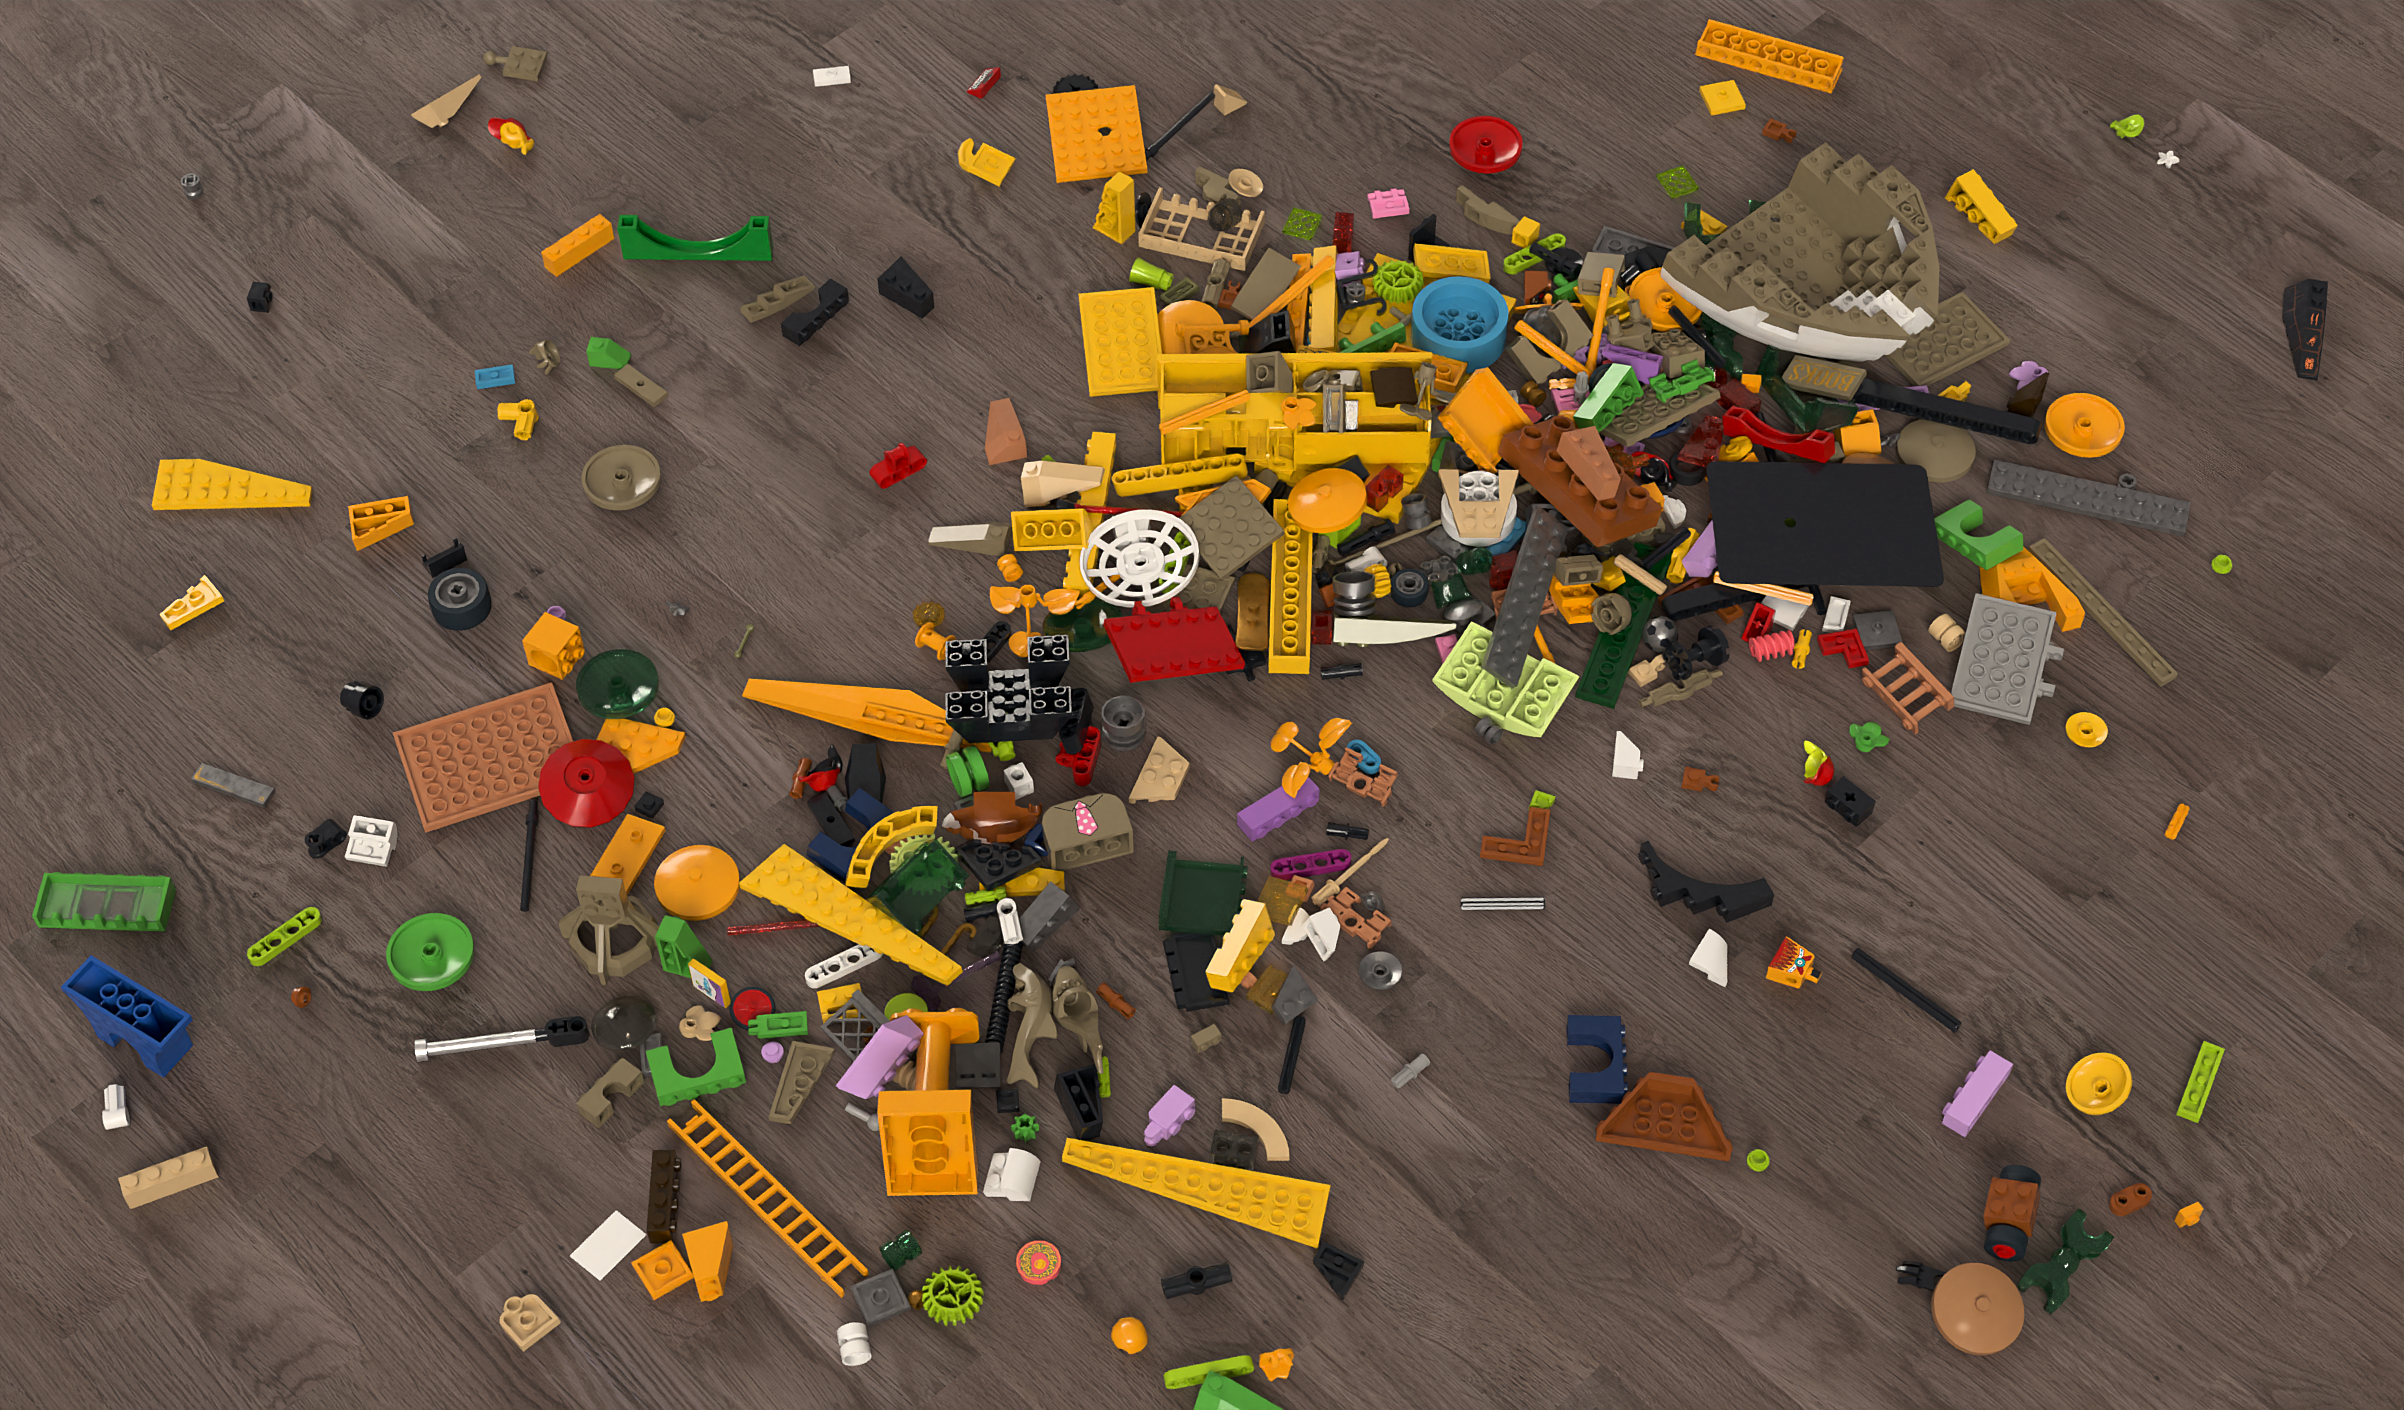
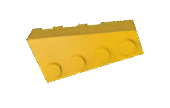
M1974 169L1957 177L1945 196V199L1949 202L1952 200L1956 204L1955 208L1959 212L1964 211L1968 215L1967 219L1971 223H1977L1979 230L1994 244L2011 236L2018 226L2014 218L2008 214L2003 204L1997 200L1992 190L1986 186L1981 176Z

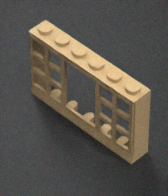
M1159 187L1139 231V247L1212 264L1219 259H1224L1230 264V268L1245 271L1262 228L1265 225V211L1260 212L1257 221L1251 220V212L1249 210H1244L1241 218L1233 216V208L1231 206H1226L1224 213L1215 212L1214 202H1209L1206 210L1198 208V200L1196 198H1191L1189 205L1180 204V195L1178 194L1173 195L1172 202L1163 200V188ZM1159 209L1171 212L1168 220L1156 217ZM1176 213L1188 216L1185 224L1173 221ZM1192 217L1223 224L1213 249L1182 243ZM1153 222L1166 224L1163 232L1150 230ZM1170 225L1183 228L1180 236L1167 233ZM1227 225L1240 228L1237 236L1224 233ZM1244 229L1252 230L1250 239L1241 237ZM1222 237L1235 240L1232 248L1219 245ZM1239 241L1247 243L1245 251L1236 249Z

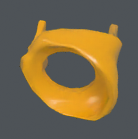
M1291 1348L1259 1355V1366L1269 1381H1273L1277 1377L1288 1378L1290 1368L1293 1365L1294 1352Z

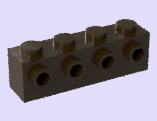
M653 1150L646 1230L650 1244L666 1243L670 1240L673 1242V1232L677 1231L675 1212H678V1198H676V1192L680 1190L678 1172H681V1158H677L675 1150Z

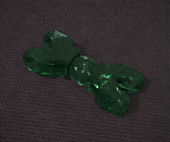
M1702 311L1701 327H1704L1706 337L1710 339V344L1726 360V365L1723 368H1718L1705 354V367H1708L1713 372L1719 370L1727 371L1731 375L1732 380H1741L1743 357L1733 349L1734 341L1732 339L1737 336L1738 332L1717 322Z
M2080 1208L2061 1227L2062 1246L2053 1251L2050 1262L2046 1264H2033L2016 1284V1287L2022 1292H2025L2031 1286L2043 1288L2047 1294V1301L2043 1309L2050 1315L2069 1296L2068 1277L2078 1270L2080 1261L2082 1259L2091 1260L2097 1258L2114 1239V1236L2108 1231H2105L2099 1237L2088 1235L2083 1228V1222L2087 1214Z

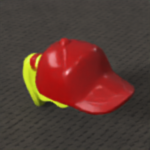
M1805 740L1804 748L1809 757L1805 763L1804 776L1806 778L1803 781L1804 783H1811L1816 786H1824L1833 779L1835 771L1833 761L1818 746Z

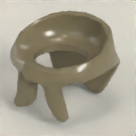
M548 339L535 343L534 347L529 351V354L535 355L537 360L544 359L543 362L536 366L537 368H544L548 365L545 370L546 375L549 374L552 368L558 367L560 364L558 348Z
M1321 370L1311 374L1304 381L1303 388L1306 393L1323 392V385L1329 383L1328 380L1337 379L1331 377L1329 371Z

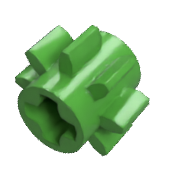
M1024 1113L1019 1118L1015 1117L1016 1124L1011 1125V1131L1015 1132L1016 1140L1020 1138L1026 1143L1027 1140L1036 1138L1035 1132L1039 1131V1124L1035 1123V1116L1030 1117Z

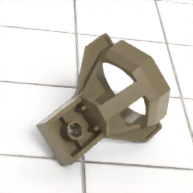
M580 875L576 887L580 906L561 918L559 927L562 937L570 938L569 945L571 951L590 974L599 975L601 985H607L609 976L624 977L653 958L655 946H657L655 935L660 926L654 916L637 897L627 896L623 879ZM586 921H589L595 927L596 954L587 950L578 938V934ZM619 924L633 925L643 935L640 942L631 950L612 956L610 931L615 930Z

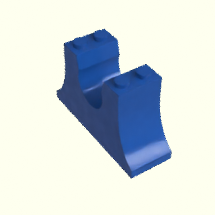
M92 955L61 986L62 991L87 1017L99 1039L112 1047H115L122 1039L126 1040L139 1053L146 1067L163 1078L193 1046L186 1031V1027L193 1020L191 1015Z

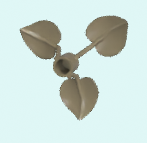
M1422 362L1420 370L1416 371L1414 375V381L1417 378V382L1422 385L1418 402L1415 406L1401 404L1400 410L1408 415L1417 416L1422 420H1430L1432 414L1428 410L1419 408L1425 386H1429V383H1431L1430 394L1435 395L1436 399L1445 403H1450L1457 393L1434 389L1436 378L1434 375L1437 367L1431 363Z

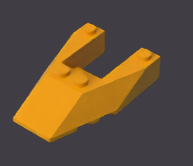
M2024 546L2022 551L1987 571L1979 566L1982 595L2024 605L2046 601L2050 610L2057 612L2055 620L2062 632L2081 628L2085 611L2078 598Z

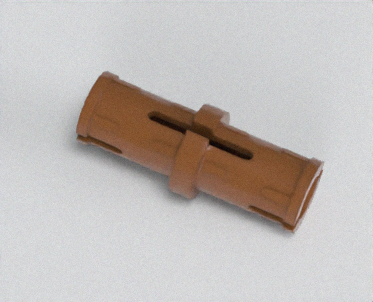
M800 758L797 771L793 774V784L789 795L794 799L802 798L804 787L808 784L798 780V776H807V772L811 769L812 761L808 758Z
M1105 982L1099 985L1096 993L1109 1003L1108 1006L1110 1008L1116 1009L1127 1020L1133 1017L1136 1009L1123 999L1124 996L1122 994L1116 993Z

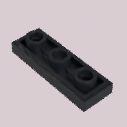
M826 793L807 801L808 807L829 838L842 846L855 842V837Z

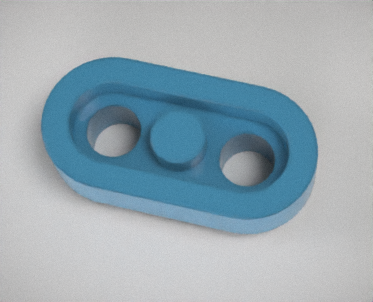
M1352 740L1348 743L1347 748L1363 755V761L1361 763L1358 762L1357 766L1364 773L1375 774L1380 770L1381 758L1365 742Z

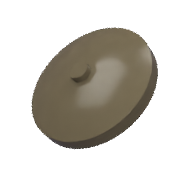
M1919 419L1908 424L1900 433L1901 437L1896 445V454L1901 464L1924 467L1927 471L1929 482L1944 483L1957 480L1964 476L1973 465L1976 454L1975 444L1972 437L1963 428Z
M616 445L603 449L592 456L583 468L581 480L586 496L595 505L608 510H628L644 504L653 497L660 486L661 472L656 458L647 450L633 445Z

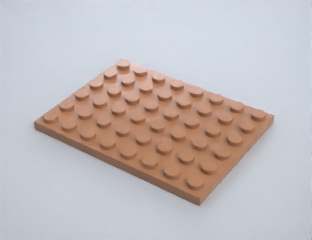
M552 682L393 732L425 833L540 796L538 789L540 771L548 757L564 744L573 742ZM586 775L582 777L583 780H587Z

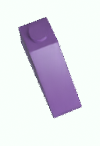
M1607 344L1603 350L1602 355L1613 363L1632 366L1638 381H1642L1644 384L1650 385L1649 378L1661 374L1663 356L1613 344Z

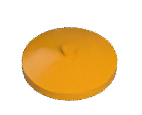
M1662 267L1653 268L1638 275L1631 284L1628 296L1630 299H1639L1641 312L1651 320L1653 330L1669 332L1671 329L1683 330L1668 313L1672 306L1679 308L1693 325L1698 321L1702 311L1683 298L1661 278Z
M1194 300L1175 302L1162 309L1157 314L1162 354H1186L1183 337L1176 335V324H1179V322H1183L1184 325L1224 324L1219 313L1211 306ZM1214 332L1212 335L1213 340L1215 341L1217 334L1224 335V332ZM1197 336L1190 338L1191 354H1195L1198 351L1192 346V341ZM1201 339V341L1199 343L1197 342V344H1203V340Z
M2072 393L2058 398L2050 405L2045 417V430L2049 439L2061 450L2079 457L2092 458L2110 453L2120 444L2125 429L2123 417L2112 403L2104 398L2088 393Z
M1339 468L1323 469L1305 476L1294 486L1288 498V509L1292 520L1300 528L1313 533L1335 532L1351 525L1361 516L1367 505V492L1363 481L1353 472Z
M692 845L673 852L660 864L655 875L654 888L658 902L666 912L683 920L699 921L719 915L733 903L739 892L740 877L736 863L726 852L713 846Z

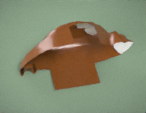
M973 792L974 806L950 812L945 817L942 827L953 835L960 833L967 841L978 839L986 844H993V842L1009 843L1022 837L1035 826L1043 812L1042 803L1038 806H1033L1029 803L1027 809L1015 805V792Z

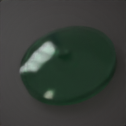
M1094 598V600L1084 605L1081 609H1077L1074 606L1066 614L1057 615L1049 613L1043 621L1044 636L1068 635L1069 652L1095 650L1111 643L1103 626L1104 619L1123 617L1122 612L1118 606L1105 602L1102 599Z
M628 649L609 650L594 656L581 668L576 680V691L582 706L591 714L605 719H623L638 714L651 704L659 688L657 670L652 661L645 655Z

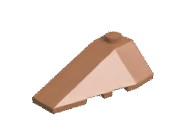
M1009 398L990 402L985 442V453L989 465L1027 457L1023 431Z

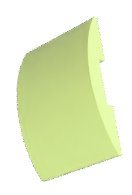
M1471 621L1432 682L1453 701L1477 717L1483 719L1488 716L1493 720L1494 725H1499L1501 728L1514 733L1542 737L1578 681L1579 676L1545 658L1539 661L1527 655L1518 685L1511 689L1481 668L1493 632Z

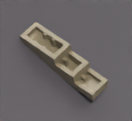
M804 275L775 284L773 291L758 295L756 302L741 306L740 312L751 323L783 310L814 290L815 285Z

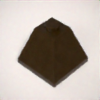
M2043 373L2019 389L2014 398L2010 397L2006 408H2009L2008 412L2032 418L2043 398L2049 373Z

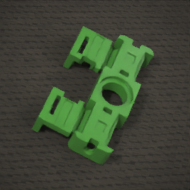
M1695 359L1681 365L1682 374L1685 376L1673 380L1672 383H1668L1665 373L1649 378L1650 387L1655 390L1656 397L1661 402H1666L1667 399L1673 396L1684 395L1696 390L1698 386L1706 382H1714V372L1708 367L1702 369L1698 365V360Z

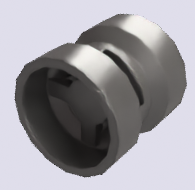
M190 173L181 178V184L188 199H198L203 195L199 176Z
M1488 716L1481 719L1475 727V733L1483 736L1489 745L1495 744L1504 732L1499 725H1494L1493 720Z

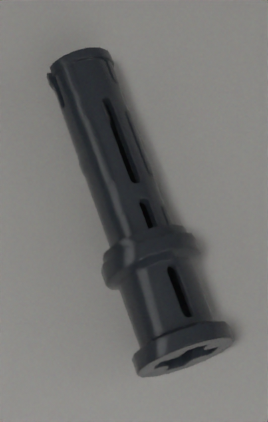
M1536 242L1531 245L1529 250L1531 254L1556 266L1559 272H1565L1570 275V278H1578L1582 269L1580 263L1576 264L1570 261V258L1567 256L1561 257Z
M1385 518L1384 522L1371 525L1367 531L1337 544V550L1341 556H1344L1372 541L1379 542L1382 537L1395 534V527L1389 518Z

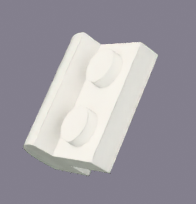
M354 815L348 833L350 840L345 854L346 860L387 867L391 851L396 848V824L391 821Z
M1010 1148L1009 1153H994L983 1193L986 1197H1007L1010 1201H1030L1040 1160L1027 1151Z

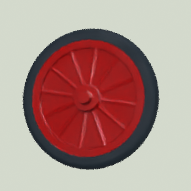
M747 987L741 989L733 996L729 1012L733 1022L738 1027L748 1030L749 1028H755L748 1027L749 1020L757 1019L758 1015L775 1014L776 1005L773 997L766 990L759 987Z

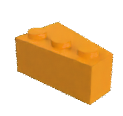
M408 496L348 506L352 539L357 551L414 525L412 507Z

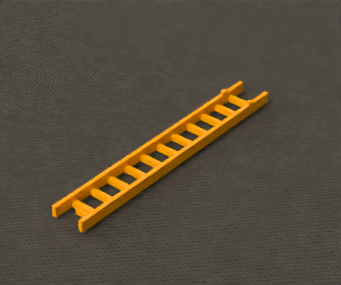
M695 1099L691 1101L692 1107L701 1116L698 1118L696 1115L686 1123L685 1129L682 1130L671 1118L667 1120L668 1127L841 1298L845 1295L844 1290L833 1278L849 1264H852L865 1278L869 1275L868 1269ZM707 1121L715 1130L696 1144L688 1135ZM721 1135L729 1144L710 1158L702 1149ZM735 1149L743 1158L724 1172L716 1163ZM749 1163L758 1172L741 1186H738L731 1177ZM764 1177L772 1186L753 1201L745 1191ZM778 1191L786 1200L767 1215L759 1206ZM792 1205L801 1215L782 1229L773 1220ZM807 1220L815 1230L797 1244L789 1234ZM822 1234L830 1244L814 1258H811L803 1249ZM837 1249L845 1259L826 1273L818 1263Z

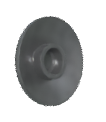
M1373 952L1365 956L1360 962L1359 976L1368 987L1385 990L1399 982L1402 976V966L1399 960L1390 953Z

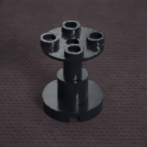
M1712 625L1702 628L1698 633V641L1693 643L1689 650H1686L1683 645L1676 641H1671L1667 644L1666 651L1662 653V657L1668 663L1674 679L1677 681L1689 679L1692 675V661L1694 660L1698 662L1706 660L1714 666H1719L1728 661L1729 654L1726 655V649L1729 648V645L1720 629H1713Z

